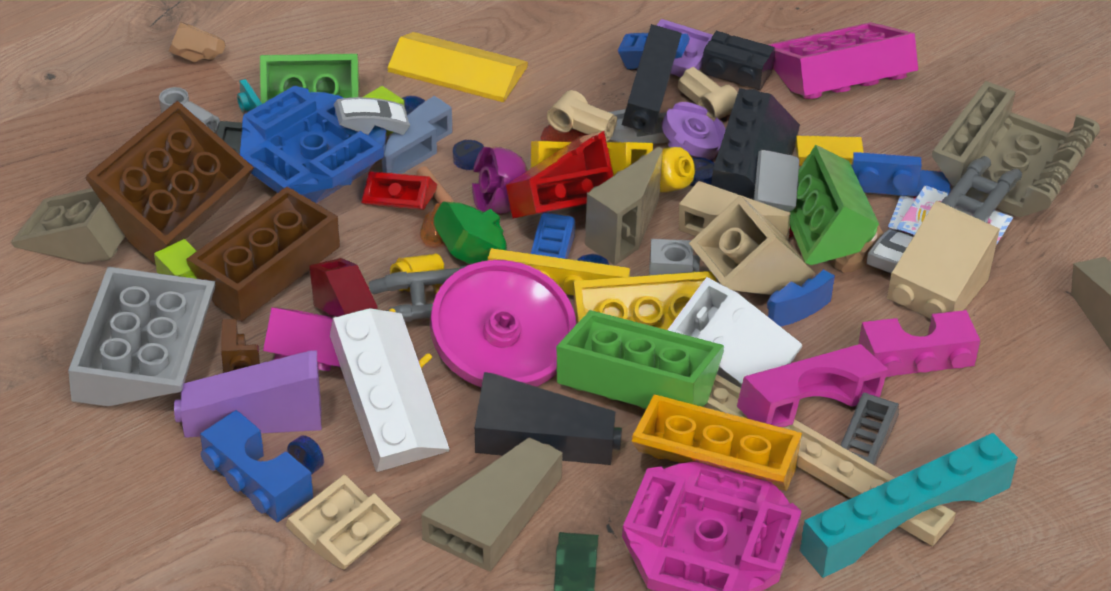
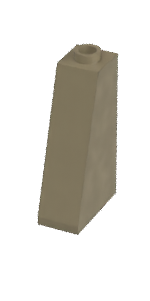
M1106 257L1073 263L1071 295L1111 351V262Z
M531 438L526 439L425 509L421 514L422 540L491 572L562 478L563 452Z

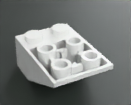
M706 277L668 328L672 332L724 345V353L717 375L740 388L744 376L790 364L803 347L798 340L737 292Z

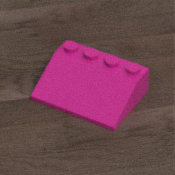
M872 22L768 44L776 48L774 70L790 91L803 95L804 99L819 98L822 96V92L832 90V92H846L851 90V85L860 84L861 86L876 85L879 83V79L886 77L890 80L903 79L907 77V73L918 71L915 33Z

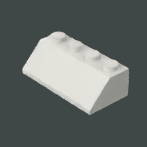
M369 308L333 318L330 338L376 472L448 452L449 446L402 313Z

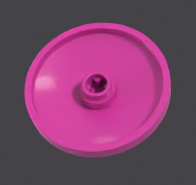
M507 260L477 262L455 272L443 283L437 292L430 316L431 338L440 358L459 377L479 387H482L484 372L494 373L535 387L550 380L557 374L556 346L576 325V317L571 302L554 280L531 266Z

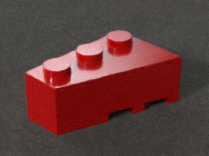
M600 131L579 137L506 184L512 218L587 204V193L613 177L605 132Z

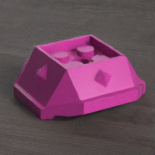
M696 461L676 464L665 469L660 466L647 468L623 524L622 538L648 589L655 591H763L780 580L800 523L802 511L794 503L790 504L785 495L769 481Z

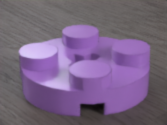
M689 102L676 103L673 109L669 108L662 120V130L669 140V147H681L688 151L690 155L707 160H713L716 157L726 129L717 117L713 121L706 116L707 109Z

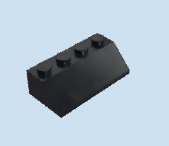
M739 88L713 167L712 186L754 200L758 152L766 150L787 155L793 154L800 124L772 94L759 92L754 89Z

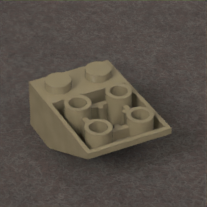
M661 147L656 148L647 155H643L638 161L617 172L612 178L594 187L587 193L585 245L613 265L618 264L639 249L659 202L663 154Z

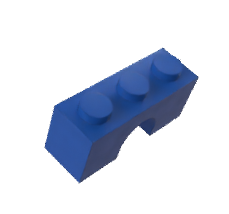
M235 410L200 433L202 444L200 455L204 464L212 471L217 470L226 478L227 483L234 491H241L251 500V503L258 512L268 514L277 523L314 498L311 472L288 452L285 451L269 461H257L264 456L261 430L239 411Z

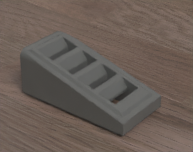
M863 392L840 446L848 451L852 446L870 452L868 457L857 453L854 454L875 466L899 416V404ZM867 415L882 419L883 422L879 423L866 417ZM863 425L879 432L875 434L860 428ZM856 436H859L874 441L873 445H870L855 440Z

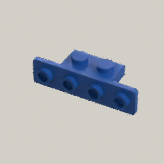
M853 152L851 166L864 193L918 196L924 186L950 193V182L943 172L921 170V157Z

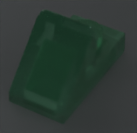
M559 532L556 547L554 591H595L599 535Z

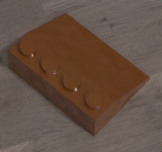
M177 100L90 171L85 179L128 241L156 265L154 253L188 238L243 189L254 167Z

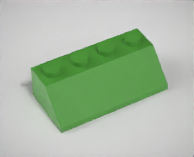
M818 145L814 146L799 169L796 207L790 211L791 229L804 261L809 265L860 252L865 243L874 238L879 225L850 162Z
M589 310L556 346L557 383L572 387L575 390L605 396L611 400L634 404L643 409H647L654 394L704 407L710 397L724 353V345Z

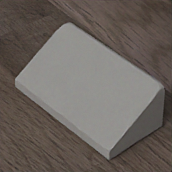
M759 151L754 200L787 212L793 210L796 207L799 158L772 151Z

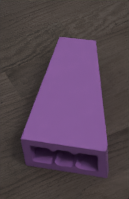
M317 350L184 383L181 391V400L174 401L175 422H182L184 438L200 437L201 432L235 410L239 411L257 426L261 433L322 430Z

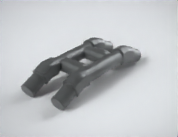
M982 156L969 164L966 172L941 203L955 209L959 207L971 212L973 217L987 223L989 217L1005 195L1021 180L1022 172L1014 168L1002 174L998 182H994L981 176L991 166L990 158ZM972 187L989 195L984 202H981L965 194Z
M466 266L411 273L396 272L385 275L383 278L369 281V288L371 293L375 295L386 291L392 292L399 289H408L410 287L412 305L405 304L391 308L395 309L396 313H402L404 322L430 318L433 303L426 304L424 286L443 284L451 275Z

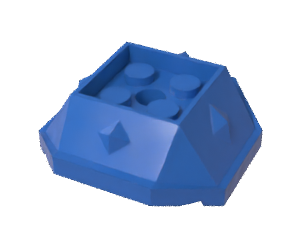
M293 86L243 115L240 156L254 167L251 174L277 193L285 187H289L311 201L318 203L342 187L351 185L355 179L367 173L376 161L384 157L387 137L386 129L375 125L369 135L362 131L358 132L341 126L338 122L334 103L337 99H343L342 96L325 92H308L307 88Z

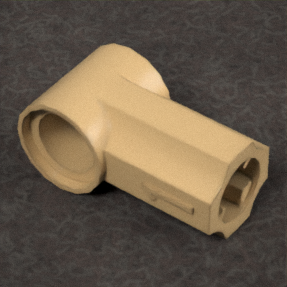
M695 67L685 70L683 76L678 80V89L697 105L707 109L706 116L715 121L716 117L721 119L731 114L737 96V91L732 86L724 85L720 87Z
M573 90L564 93L547 112V120L555 130L564 133L573 128L588 135L604 131L606 142L613 136L614 129L617 126V116L589 105L582 94Z

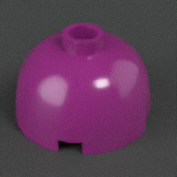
M503 147L482 148L477 156L473 171L479 173L478 183H472L473 200L477 210L485 212L491 209L496 214H504L511 211L506 184L528 171L521 156Z

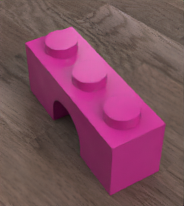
M967 310L932 314L928 335L922 337L906 333L901 328L897 318L862 322L858 344L865 347L887 367L886 377L975 366L980 338Z

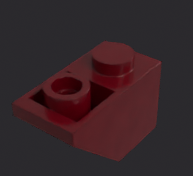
M343 258L309 265L314 307L327 312L329 316L336 317L369 308L378 310V306L357 264Z

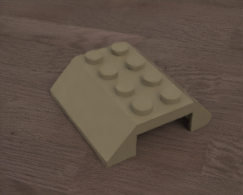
M985 81L934 148L932 157L953 188L966 172L969 164L982 156L990 158L991 166L981 176L994 182H998L1001 175L1006 171L1014 168L1019 169L1022 172L1021 180L1005 195L996 209L1017 217L1045 210L1050 207L1060 192V187L1063 184L1065 185L1086 153L1085 150L1091 146L1099 134L1100 126L1096 121L1077 114L1073 128L1067 133L1015 114L1011 111L1016 92ZM971 187L965 195L984 202L989 194Z

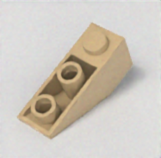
M698 181L679 203V230L697 236L740 195ZM742 196L771 222L787 240L789 239L790 212Z

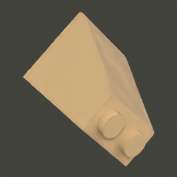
M741 195L689 242L690 246L721 285L734 291L772 295L775 291L783 289L790 281L802 286L807 279H810L815 274L813 269L805 263L802 256L785 236Z
M936 201L892 271L887 299L930 319L932 314L963 311L989 279L1000 228Z

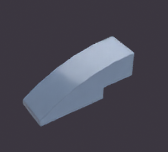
M433 96L408 114L410 126L405 134L401 135L393 132L385 145L382 171L384 173L403 174L437 154V142L452 133V107L436 96Z

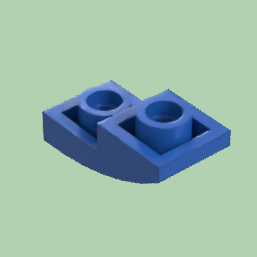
M823 269L813 279H807L802 287L790 281L783 289L775 291L770 296L767 302L768 317L782 327L816 313L831 301L835 275Z

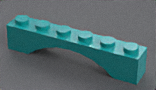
M994 433L988 434L804 520L799 551L819 575L824 578L855 563L886 534L926 510L954 501L970 500L980 503L1009 489L1018 457Z

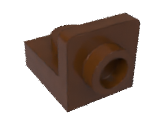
M222 319L221 356L223 373L260 364L259 346L256 344L246 345L245 334H238L237 319Z

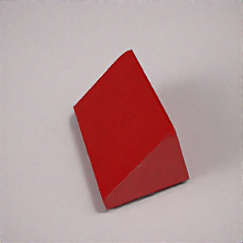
M369 171L361 203L365 205L424 210L434 195L438 184L430 176Z

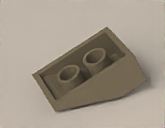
M89 188L45 198L11 243L15 248L87 263L96 260L106 261L112 258L118 251L117 247L126 236L94 190Z

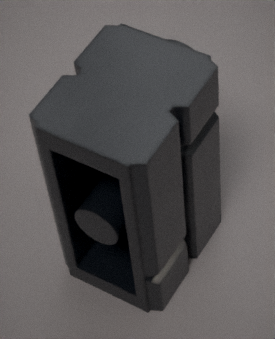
M716 30L711 41L704 48L701 72L714 78L761 91L773 71L776 48Z

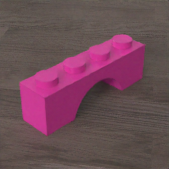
M861 344L744 376L737 407L751 420L778 427L789 426L794 423L798 404L802 398L812 396L828 397L852 407L858 405L863 392L880 397L888 368Z

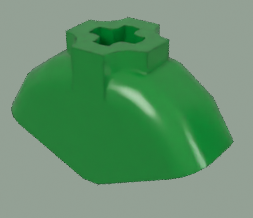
M444 201L440 204L434 216V226L454 257L471 265L477 262L488 261L491 248L507 250V243L503 235L504 230L500 226V216L493 210L489 209L483 212L460 202Z

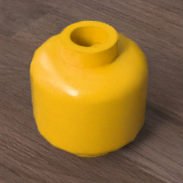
M681 147L664 148L660 192H672L688 187L693 181L695 174V165L691 155Z

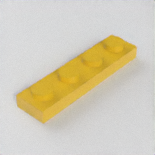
M492 248L488 256V260H507L531 266L554 280L566 295L574 296V281L630 277V268Z

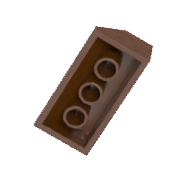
M285 187L186 259L187 265L197 279L215 281L212 301L218 308L242 322L310 270L309 265L320 263L340 247L338 216L293 189Z

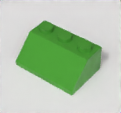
M358 54L260 55L262 104L293 86L307 88L308 92H325L342 96L343 98L360 97Z

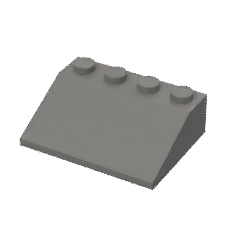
M107 267L68 369L71 401L113 406L181 392L214 293L215 281Z

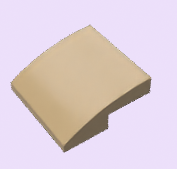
M344 474L287 519L286 527L324 559L344 570L401 523V519L375 493L368 497Z

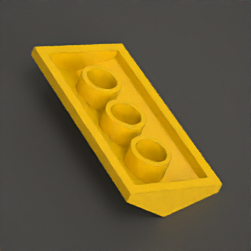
M412 32L399 38L388 65V72L504 103L528 67V61Z
M711 271L574 281L576 324L589 310L668 330L706 277L715 282L717 280Z

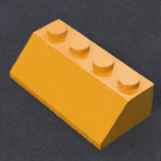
M654 394L632 435V443L638 452L652 455L658 459H668L679 463L696 461L769 481L779 490L787 491L796 470L802 433Z

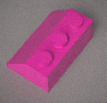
M271 307L263 351L275 353L273 360L317 350L318 370L330 371L331 365L340 367L330 338L333 317L294 309Z

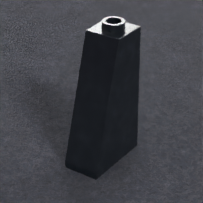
M651 24L621 125L653 134L682 35L681 32Z
M484 372L474 427L475 453L503 456L526 439L531 438L563 452L562 461L611 465L613 450H620L622 428L615 427L616 411L494 373Z

